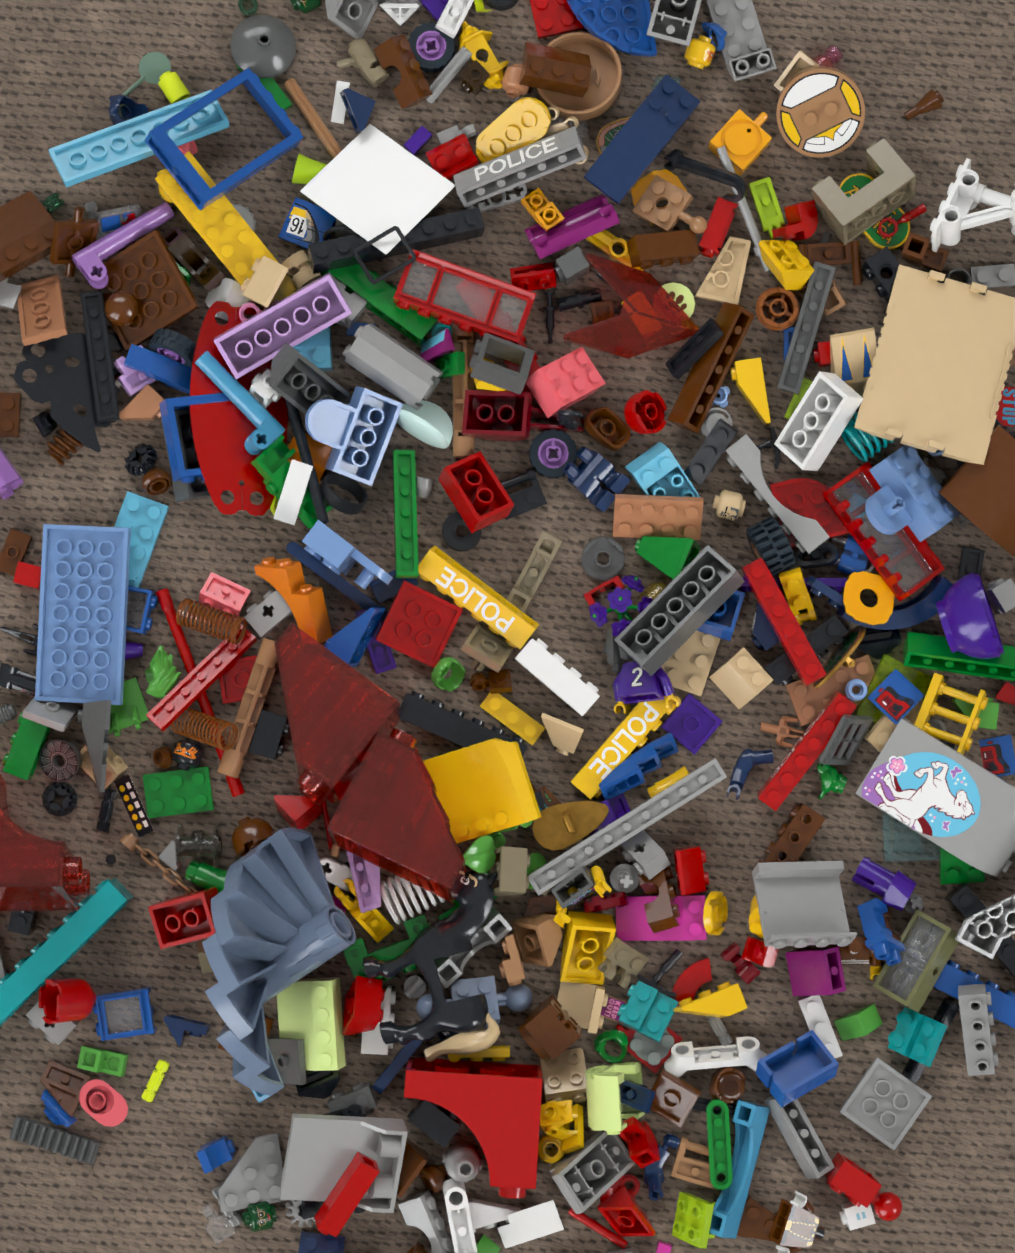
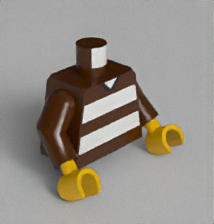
M855 937L848 946H839L842 965L871 964V980H873L874 975H879L882 971V961L875 958L874 951L866 947L865 940H868L866 937ZM830 944L826 947H837L838 945Z

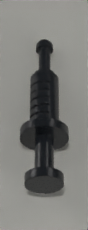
M544 292V295H547V307H543V310H545L546 329L549 334L548 343L552 344V330L555 328L554 310H557V307H552V295H555V292Z

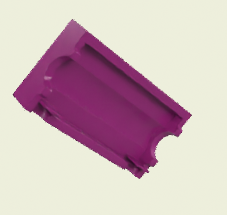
M601 194L561 212L565 218L564 221L547 232L538 223L524 229L529 244L539 259H542L620 223L612 204H609L606 196Z

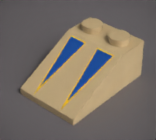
M874 327L830 335L831 373H835L861 397H863L867 379L870 378L869 372L870 368L873 367V357L875 358L876 356L874 354L877 347Z

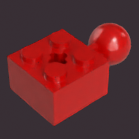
M838 1152L832 1160L835 1168L824 1174L827 1178L826 1183L830 1185L829 1187L840 1195L844 1192L848 1200L857 1207H860L862 1204L868 1208L870 1203H872L876 1215L884 1221L897 1219L902 1212L900 1198L892 1192L879 1193L878 1191L882 1187L880 1182L872 1174Z

